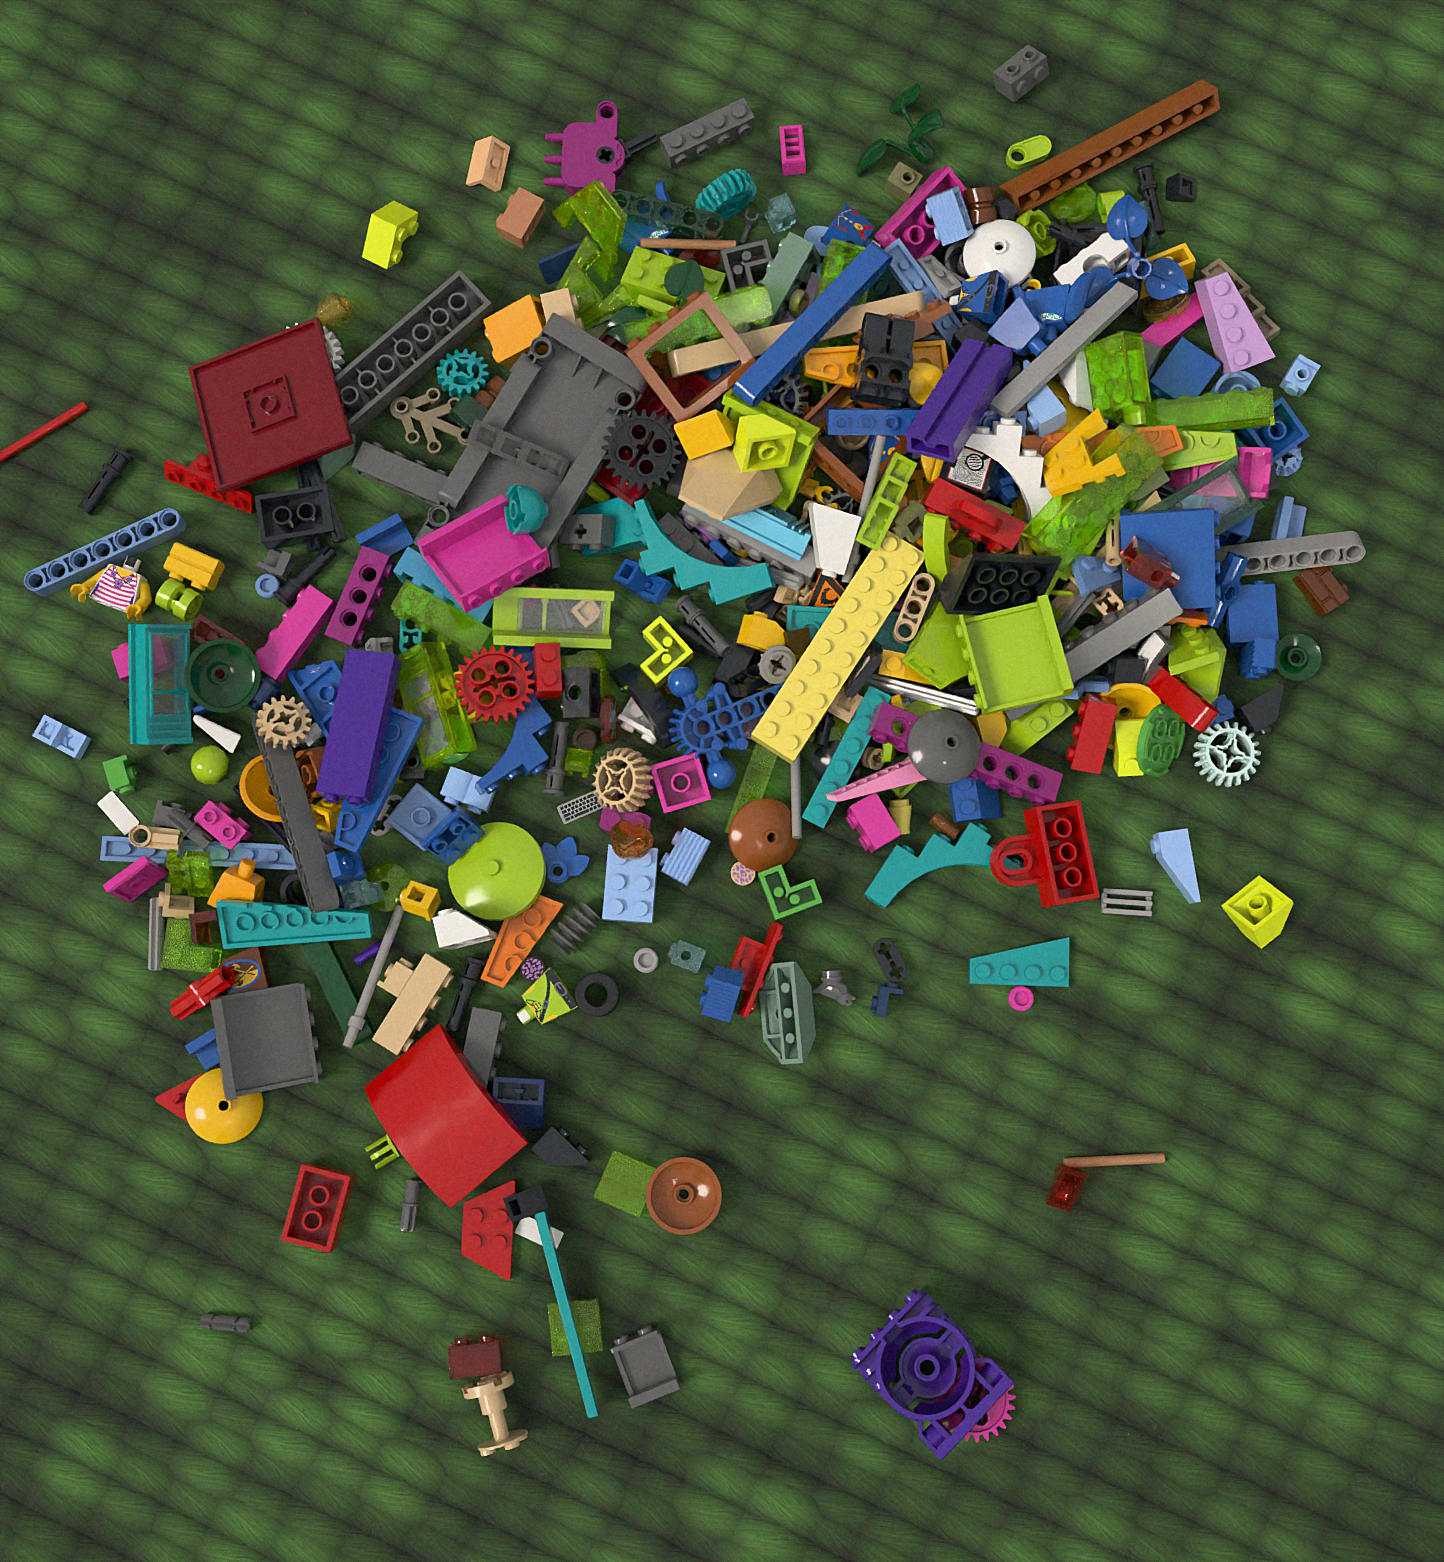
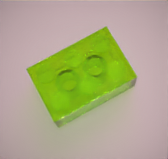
M1121 331L1091 343L1084 348L1093 411L1098 408L1103 414L1104 419L1115 420L1152 406L1141 333Z

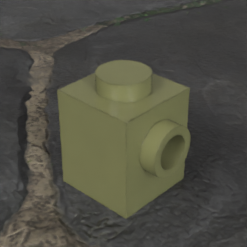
M899 161L886 181L885 191L905 203L921 186L923 175Z

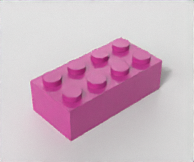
M949 166L937 169L874 235V238L884 249L900 238L915 260L928 256L941 241H938L935 237L934 227L936 226L933 218H929L927 215L926 199L958 186L964 201L963 190H967ZM964 202V205L966 206V210H968L970 207L967 206V205L965 204V202Z

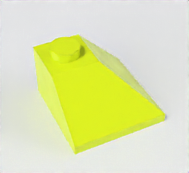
M1145 718L1114 720L1113 767L1118 777L1144 775L1138 766L1136 752L1138 736Z
M1258 876L1221 906L1241 932L1262 949L1281 933L1294 903L1261 876Z

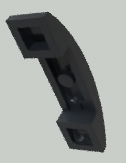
M631 663L611 671L610 676L622 693L628 691L652 725L650 730L660 746L666 749L678 743L679 740L671 742V738L677 736L676 732L669 733L670 728L676 727V724H671L669 720L676 717L653 682Z

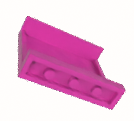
M502 494L417 540L421 556L465 613L480 607L483 603L501 595L506 590L521 584L524 580L551 566L546 547L541 549L529 534L513 535V532H509L504 508L508 506V503Z

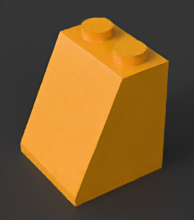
M529 294L483 319L486 327L485 335L491 342L493 348L492 355L496 362L510 368L523 352L529 353L531 342L540 335L546 324L541 299ZM540 346L537 354L545 355L548 352V346Z

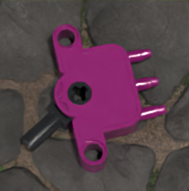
M603 101L596 110V123H571L564 129L563 133L552 132L545 134L546 141L562 142V155L544 156L545 163L562 165V177L544 178L543 184L550 187H564L567 194L572 197L593 198L597 217L601 220H610L616 213L617 181L625 174L626 165L632 162V155L656 144L657 137L654 131L649 130L624 143L622 138L618 140L619 119L617 106L611 101ZM612 115L611 118H604L603 116ZM602 203L610 204L608 207L605 208L600 207Z

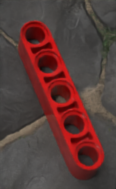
M1160 661L1159 663L1163 668L1152 678L1147 686L1189 725L1204 733L1220 712L1177 674L1171 676L1169 667Z

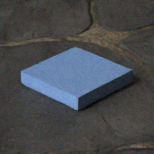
M416 782L385 821L425 851L426 849L420 845L422 839L452 810Z

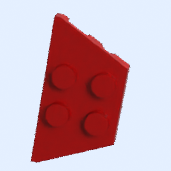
M511 1180L465 1201L463 1208L461 1254L505 1280H511L514 1222H511L503 1198L516 1193V1180Z

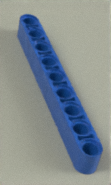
M874 242L870 243L739 378L733 387V393L751 407L759 404L888 269L893 256Z

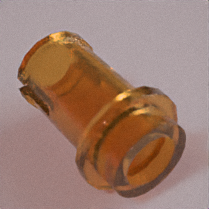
M937 812L928 823L951 841L961 831L957 823L954 825L941 815L940 812Z

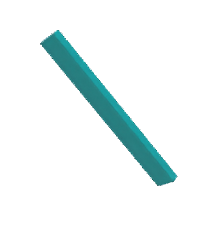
M545 1209L536 1213L535 1219L586 1413L589 1418L598 1416L599 1408Z

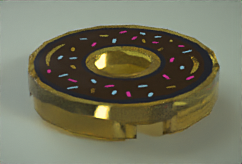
M1187 291L1164 300L1150 299L1142 311L1146 320L1151 323H1160L1167 320L1166 317L1171 314L1173 317L1179 315L1190 304L1189 292Z

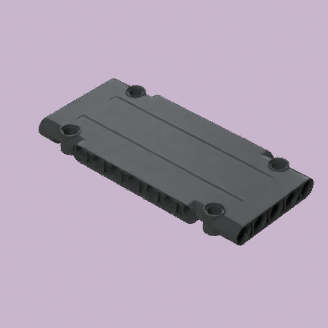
M552 313L540 335L531 342L530 351L527 356H522L482 422L570 459L562 482L469 443L439 491L438 502L430 508L428 518L413 543L418 546L417 540L501 494L507 500L509 506L510 498H506L509 487L512 485H525L538 490L544 502L548 505V516L544 519L543 524L537 531L529 535L541 549L546 547L549 554L606 461L602 460V457L607 455L608 451L602 450L601 447L608 445L603 436H611L607 428L609 426L616 428L613 422L615 419L623 422V413H626L629 417L631 411L636 410L639 399L649 385L631 359L558 314ZM540 346H548L549 349L545 355L537 354ZM624 396H629L632 398L630 405L626 407L620 406V399ZM441 511H445V521L442 523H437V514ZM533 576L524 580L521 584L515 585V587H525L528 580Z

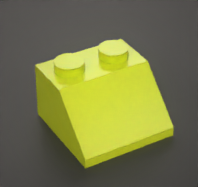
M765 414L740 417L733 453L741 473L788 467L796 436L795 429Z

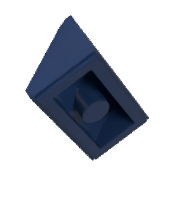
M581 242L537 261L541 275L547 285L589 267Z

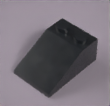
M327 484L255 496L261 543L268 550L294 546L335 532Z

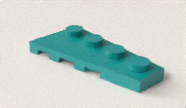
M1069 937L969 959L968 984L1069 987Z

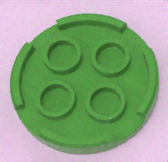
M1166 703L1155 706L1149 712L1142 724L1137 741L1136 754L1138 766L1144 774L1153 777H1161L1168 772V767L1172 760L1179 757L1184 741L1185 724L1181 722L1180 716Z

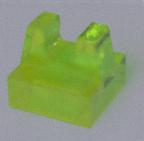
M568 748L564 770H567V775L573 776V772L576 771L582 772V778H587L593 751Z

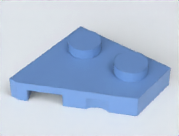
M1074 553L1069 559L1081 597L1088 596L1092 591L1099 592L1106 587L1116 586L1122 579L1118 567L1107 565L1105 558Z

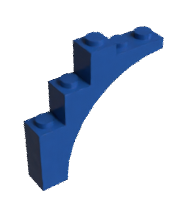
M508 645L504 648L505 653L514 649L513 657L521 654V663L529 662V667L525 671H533L532 651L529 646ZM512 677V678H511V681H515V680H516L515 677ZM527 696L531 700V704H523L525 707L524 713L517 710L515 730L507 750L492 770L475 784L474 788L479 795L485 792L487 794L494 792L500 787L499 783L507 778L510 781L521 773L520 769L526 777L531 773L536 776L546 769L545 764L549 757L534 738L536 736L539 739L550 731L548 728L552 720L538 702V700L543 702L546 699H534V696Z

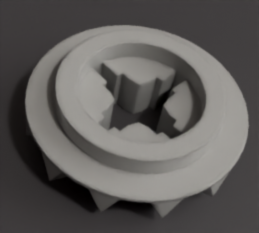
M777 644L774 647H768L764 654H760L761 660L758 663L759 674L767 682L780 684L788 679L796 666V659L794 653L789 648ZM779 660L778 662L783 668L774 667L770 661Z

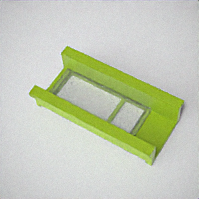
M513 586L501 595L493 598V645L534 646L535 643H560V647L611 649L612 639L609 635L611 601H614L615 591Z

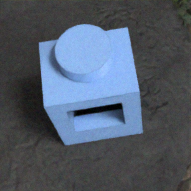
M1299 354L1292 362L1279 386L1287 394L1300 398L1307 390L1320 365Z

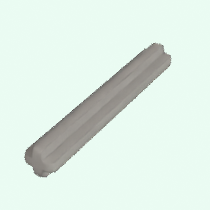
M735 555L739 559L735 567L760 564ZM770 566L775 584L796 591L801 589V586L804 584L801 576Z

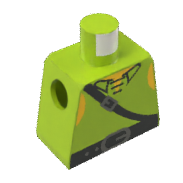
M550 967L522 995L527 1006L516 1014L524 1025L535 1017L543 1025L578 1008V1005L555 970Z

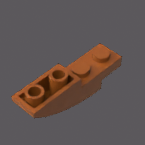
M939 298L934 299L926 304L925 309L919 312L915 310L904 316L907 320L915 321L913 341L935 332L931 322L953 311L948 301L940 300ZM892 313L886 314L889 317L888 327L892 317H902L896 314L892 315ZM861 329L857 331V335L852 337L853 341L857 344L860 341Z

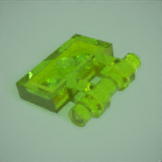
M175 849L167 850L165 865L169 870L168 883H171L172 893L180 894L182 888H187L188 896L210 897L215 889L210 852L184 851L183 859H180ZM180 871H184L185 876H182V874H180Z

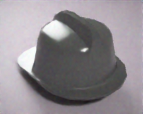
M827 435L820 439V442L857 477L866 474L869 470L867 458L857 450H847L841 447L834 439V435Z

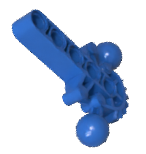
M677 667L668 677V687L672 694L682 698L686 708L683 711L673 710V714L678 719L670 718L669 722L676 724V727L670 728L669 733L676 732L677 736L671 738V742L679 740L680 744L676 747L677 751L686 748L683 756H689L693 752L695 753V759H698L700 754H705L709 763L705 773L708 783L717 789L728 788L736 778V769L732 762L722 758L719 750L727 748L738 751L747 748L748 741L745 738L741 724L764 715L769 708L763 700L765 694L771 695L774 700L785 682L776 684L733 703L726 691L725 685L719 682L710 687L703 699L698 700L695 693L699 683L696 673L688 667ZM712 701L713 711L707 713V703ZM743 703H747L751 707L749 716L742 713L741 707ZM721 712H725L729 716V723L727 725H723L719 721ZM700 721L707 725V732L704 735L697 731V724ZM722 732L728 739L727 742H723L716 734Z

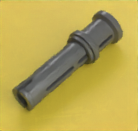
M686 594L677 600L674 605L676 612H681L687 619V624L695 627L717 651L720 657L727 656L733 647L706 618L705 610L699 608L693 602V597L690 594Z
M557 721L554 722L550 765L545 769L547 778L542 794L563 797L564 777L567 776L564 763L570 724Z

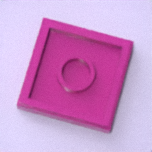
M143 855L106 882L103 887L106 892L130 903L165 878L169 873L164 866Z

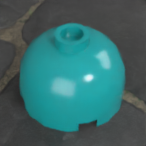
M512 485L509 487L506 493V498H510L509 506L504 508L505 521L509 532H513V535H527L537 531L548 516V505L544 502L542 495L538 490L530 486Z

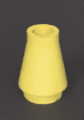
M909 799L890 800L888 810L891 818L901 832V835L909 834L912 804H909Z

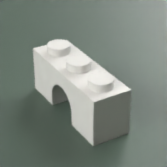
M1108 232L1104 233L1097 241L1081 250L1068 263L1061 265L1053 275L1058 285L1070 283L1072 286L1081 274L1089 272L1095 267H1107L1115 274L1128 264L1130 248L1123 239L1114 240Z

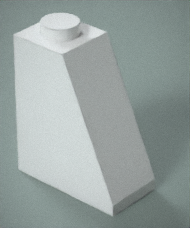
M810 503L808 509L816 568L822 569V575L836 578L837 574L844 575L861 517L817 503Z

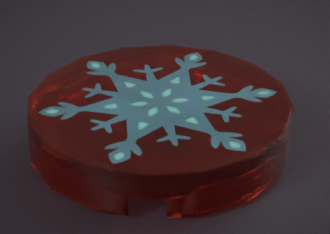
M606 695L601 702L600 721L605 730H601L600 734L604 744H614L617 739L618 704L615 695Z

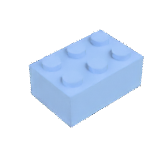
M608 845L603 920L653 924L658 848Z

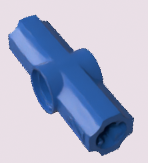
M1228 551L1221 566L1220 575H1215V584H1220L1221 598L1216 599V607L1203 608L1202 612L1208 613L1207 625L1218 628L1228 605L1237 600L1240 594L1238 583L1247 565L1248 558Z

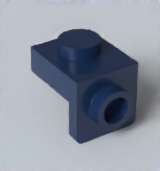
M885 982L884 987L878 986L877 996L873 995L871 1001V1010L874 1011V1016L886 1017L889 993L904 995L905 990L899 989L900 984Z

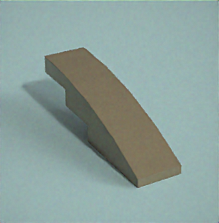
M1220 258L1201 270L1200 274L1203 278L1228 272L1266 341L1269 342L1280 334V328L1265 315V307L1250 294L1251 287Z

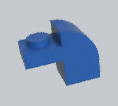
M625 558L613 577L616 582L636 597L647 603L654 602L661 605L673 586L667 579L659 576H647L646 573L641 571L639 563Z
M337 851L326 855L336 889L347 888L366 877L361 855L353 852L342 853Z

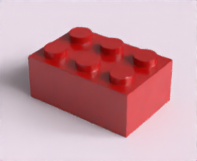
M312 1162L301 1164L281 1240L328 1253L335 1250L356 1174Z

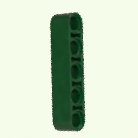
M332 941L301 943L346 1037L349 1026H347L350 1017L354 1016L360 998ZM365 1013L363 1018L365 1020L362 1030H359L353 1047L375 1035L374 1027L367 1013Z

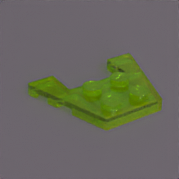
M600 179L586 185L554 209L552 214L564 229L571 227L576 217L584 225L593 240L602 249L593 268L602 280L607 283L612 281L614 277L612 268L614 264H617V246L622 242L627 215Z
M588 236L583 239L555 289L556 291L569 288L572 295H577L580 308L576 309L578 318L581 317L583 320L585 331L599 324L600 319L607 315H615L621 307L625 305L631 306L636 302L626 286L621 283L606 299L603 298L585 272L602 254L594 241Z

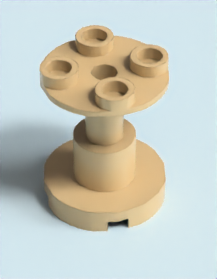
M512 1371L490 1374L481 1377L475 1386L473 1381L462 1387L464 1398H478L482 1415H488L494 1437L478 1445L481 1456L490 1455L496 1452V1448L503 1446L505 1450L518 1447L520 1445L519 1441L528 1437V1430L526 1429L509 1431L503 1409L507 1408L503 1389L514 1383Z

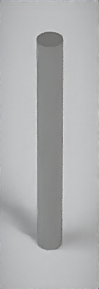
M799 754L793 765L790 764L793 839L802 838Z

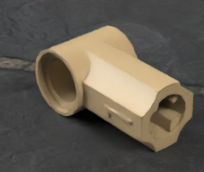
M144 825L132 827L128 834L131 844L144 849L180 851L184 838L182 836L183 833L178 829ZM146 830L148 838L144 843H140L138 836L140 832Z

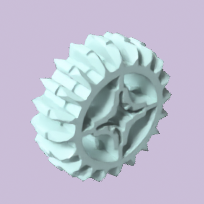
M1224 721L1222 725L1218 723L1212 726V728L1208 727L1205 734L1198 735L1200 742L1194 744V747L1200 750L1193 753V757L1200 759V761L1195 763V766L1199 767L1202 765L1203 767L1199 772L1200 775L1208 773V782L1216 778V786H1220L1224 781L1225 787H1230L1232 782L1236 786L1240 785L1241 779L1243 781L1249 780V774L1256 772L1253 766L1260 764V761L1254 757L1261 755V751L1254 750V747L1258 746L1259 742L1255 741L1252 743L1251 741L1254 733L1246 735L1247 727L1245 726L1238 730V722H1234L1230 726L1228 721ZM1216 736H1227V740L1223 741L1222 746L1211 745ZM1237 741L1241 745L1243 752L1237 748ZM1226 749L1227 754L1231 755L1229 758H1226L1227 755L1223 753V751ZM1210 756L1216 759L1217 767L1212 763ZM1232 762L1243 763L1237 772H1226Z

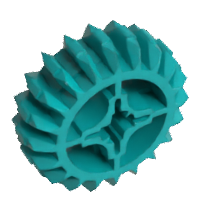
M745 169L730 170L728 173H723L722 176L716 177L698 195L695 207L698 210L699 216L707 224L716 225L718 222L722 223L735 216L754 199L757 192L755 181Z

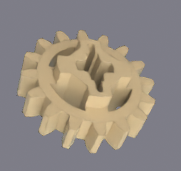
M282 695L281 700L278 702L273 697L271 698V705L264 702L263 710L258 711L257 717L260 719L256 720V726L261 727L258 734L259 736L266 735L265 743L273 741V748H276L278 744H282L284 750L287 749L288 744L296 748L297 740L304 743L305 735L310 734L311 728L308 726H311L312 719L307 718L310 711L309 709L302 710L303 702L296 705L294 697L290 701H286L285 696ZM273 713L274 718L270 719V721L267 723L269 715ZM301 722L300 729L295 732V727Z

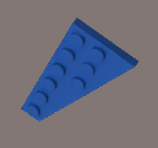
M392 706L372 804L363 803L362 806L348 804V799H343L334 844L360 855L425 724L424 719Z

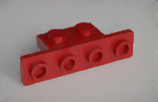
M200 453L189 467L166 459L164 462L165 478L171 482L185 486L248 513L253 512L254 495L240 488L222 495L217 492L209 456Z
M771 923L764 944L745 936L740 937L729 966L730 970H738L739 973H744L740 989L745 990L737 1010V1014L747 1018L755 1009V997L758 990L760 991L764 986V974L767 967H770L773 963L774 948L783 937V924Z

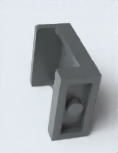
M651 1324L637 1330L638 1334L628 1337V1334L619 1336L613 1340L614 1344H611L610 1351L614 1354L629 1394L628 1400L631 1408L680 1389V1381L659 1326L653 1328Z

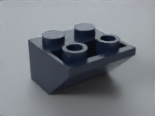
M495 1076L492 1098L496 1103L502 1105L518 1128L544 1129L547 1078Z

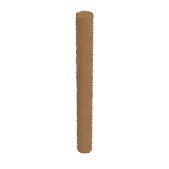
M641 238V248L724 250L736 247V240Z
M1164 1153L1063 1158L1064 1168L1165 1163Z

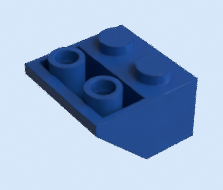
M458 805L422 839L420 845L450 866L468 848L476 843L485 832L474 817Z

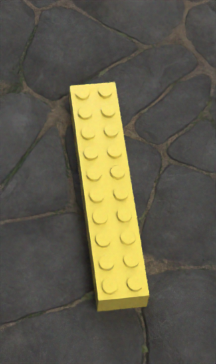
M889 530L887 531L878 551L873 549L870 551L751 734L752 740L793 765L825 716L830 705L924 563V552L905 540L899 539Z

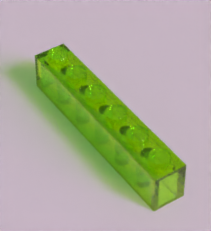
M1256 387L1251 391L1236 389L1230 390L1225 394L1209 392L1199 397L1183 395L1172 400L1165 398L1154 399L1152 402L1144 403L1146 425L1141 427L1176 425L1177 430L1215 432L1275 425L1273 388ZM1122 410V424H1123V428H1124L1123 410Z

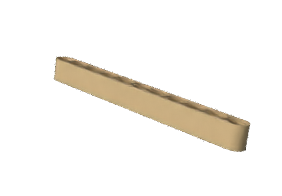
M922 291L853 306L817 343L856 334L861 329L865 312L880 315L892 313V315L896 314L905 319L904 316L915 310L919 312L925 309ZM794 321L738 334V336L753 357L758 358ZM724 338L666 353L672 378L741 362Z

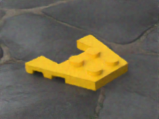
M1098 408L1043 456L1042 474L1048 491L1053 498L1082 489V484L1095 481L1100 483L1106 481L1107 476L1116 474L1119 477L1126 474L1123 463L1117 453L1095 466L1093 464L1085 441L1108 428L1103 414Z

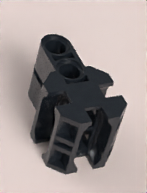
M865 312L861 326L859 348L853 366L855 376L850 388V398L854 401L900 408L901 403L906 402L910 390L911 381L908 378L914 361L912 347L915 321L892 317L888 327V316ZM864 370H871L874 374V379L870 378ZM889 374L893 375L898 380V383L891 382Z

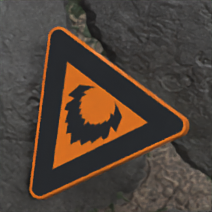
M821 569L806 606L834 608L845 589L835 578L822 575L823 570Z

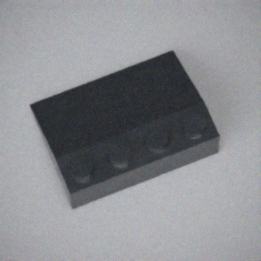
M971 552L945 575L937 596L946 614L983 615L1034 603L1037 601L1038 596L1045 595L1062 559L1060 556Z

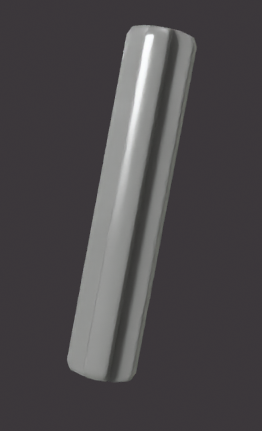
M158 897L150 899L148 969L151 971L162 970L164 960L165 917H162V907L158 906Z

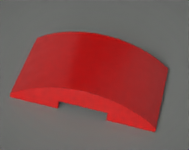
M439 1023L366 1085L364 1089L379 1121L398 1150L430 1189L450 1208H453L529 1142L502 1105L494 1101L468 1064L470 1062L442 1024Z

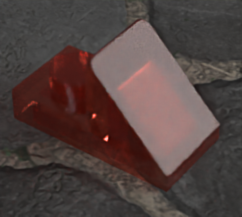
M1063 1164L1056 1165L1054 1181L1046 1196V1204L1070 1212L1087 1177V1172Z

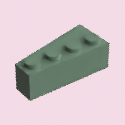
M790 231L787 237L780 241L775 259H771L768 263L765 277L757 283L754 291L755 295L751 301L746 303L743 309V318L748 325L759 330L781 323L788 311L786 305L790 302L793 292L800 288L799 286L802 282H808L811 277L810 270L812 266L818 267L821 262L814 243Z

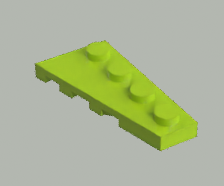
M1177 430L1183 449L1157 460L1166 472L1238 458L1235 433ZM1147 464L1137 467V471L1146 474L1143 467Z

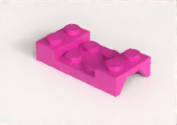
M1237 447L1238 458L1170 471L1168 484L1176 488L1175 495L1223 496L1268 500L1273 450L1260 447Z

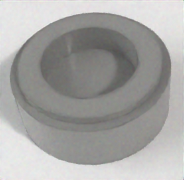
M642 948L634 956L635 967L643 973L655 970L659 962L658 955L650 948Z

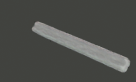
M874 673L864 684L867 687L872 686L878 690L893 694L901 693L904 697L974 716L978 715L980 709H976L975 702L972 699Z

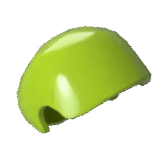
M204 746L192 756L191 771L196 780L203 784H217L228 773L229 759L224 750L217 746Z

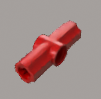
M222 965L209 973V975L190 984L186 988V992L170 1003L171 1014L182 1021L190 1017L198 1009L208 1006L211 997H217L236 983L234 971Z

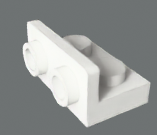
M631 697L622 714H619L617 717L618 721L621 722L620 727L630 733H633L635 730L643 734L641 738L652 745L655 742L658 743L650 730L652 725Z

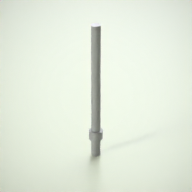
M877 435L857 515L861 517L858 530L871 503L886 442V437ZM855 540L845 574L842 576V582H851L855 564L858 565L860 555H858L861 543Z
M395 906L355 1014L350 1017L347 1026H349L343 1042L344 1047L352 1049L359 1030H362L365 1020L363 1018L404 913L402 906Z

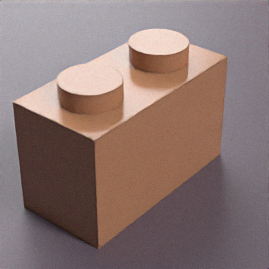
M519 187L516 193H512L509 197L508 207L504 214L501 213L498 216L496 227L499 237L524 249L543 217L546 206L544 199Z

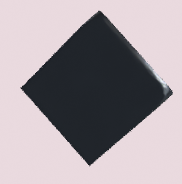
M1181 173L1167 178L1165 199L1173 202H1195V179Z

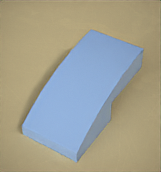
M47 715L43 716L32 735L78 760L82 758L92 740L90 737Z

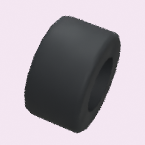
M602 972L589 973L582 977L575 990V1001L579 1009L586 1015L593 1017L606 1016L613 1012L618 1006L621 997L620 987L616 980ZM594 985H602L607 990V999L601 1004H594L588 998L589 989Z

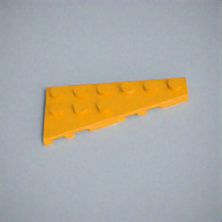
M945 340L913 342V363H928L936 366L943 373L949 366ZM859 345L811 348L802 358L804 376L851 388L855 376L853 366ZM864 370L870 378L874 379V374L871 370ZM889 374L890 381L898 383V380Z

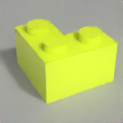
M392 201L372 213L362 257L385 269L398 264L403 254L401 250L402 242L411 235L413 236L418 229V212L396 201Z
M661 616L642 631L643 638L656 652L640 665L641 671L653 682L657 689L668 680L670 673L674 669L683 667L693 658V651Z

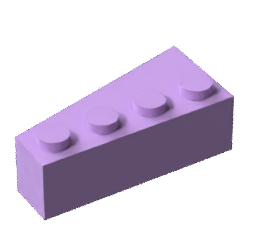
M1228 272L1214 274L1194 282L1216 360L1221 363L1219 367L1220 374L1238 372L1276 357Z

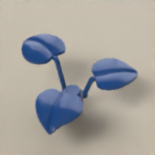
M1131 195L1123 196L1114 204L1107 218V231L1114 240L1125 238V242L1134 257L1127 264V272L1116 274L1115 276L1107 267H1095L1089 271L1095 273L1096 277L1091 285L1085 307H1092L1117 283V279L1123 277L1146 278L1145 289L1152 298L1158 300L1169 299L1178 294L1185 293L1189 289L1183 270L1174 260L1165 257L1158 258L1151 265L1149 260L1140 257V253L1137 252L1131 243L1130 237L1136 238L1140 236L1148 223L1146 211Z

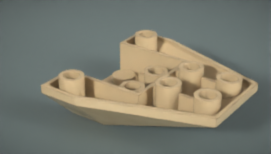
M733 443L731 446L691 460L687 459L678 499L686 502L690 507L707 513L711 518L724 521L773 503L782 493L783 488L774 469L741 473L733 453Z

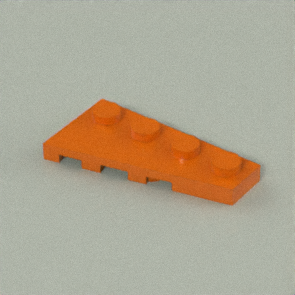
M539 895L525 912L511 919L504 920L480 979L505 988L564 904Z

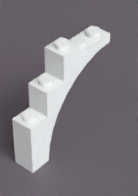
M1002 417L1000 421H993L992 431H990L989 427L977 426L965 446L985 453L998 461L1010 473L1018 485L1026 505L1029 521V542L1037 547H1058L1064 495L1053 498L1048 491L1045 480L1041 483L1044 457L1037 453L1035 449H1022V452H1020L1022 425L1015 422V418Z

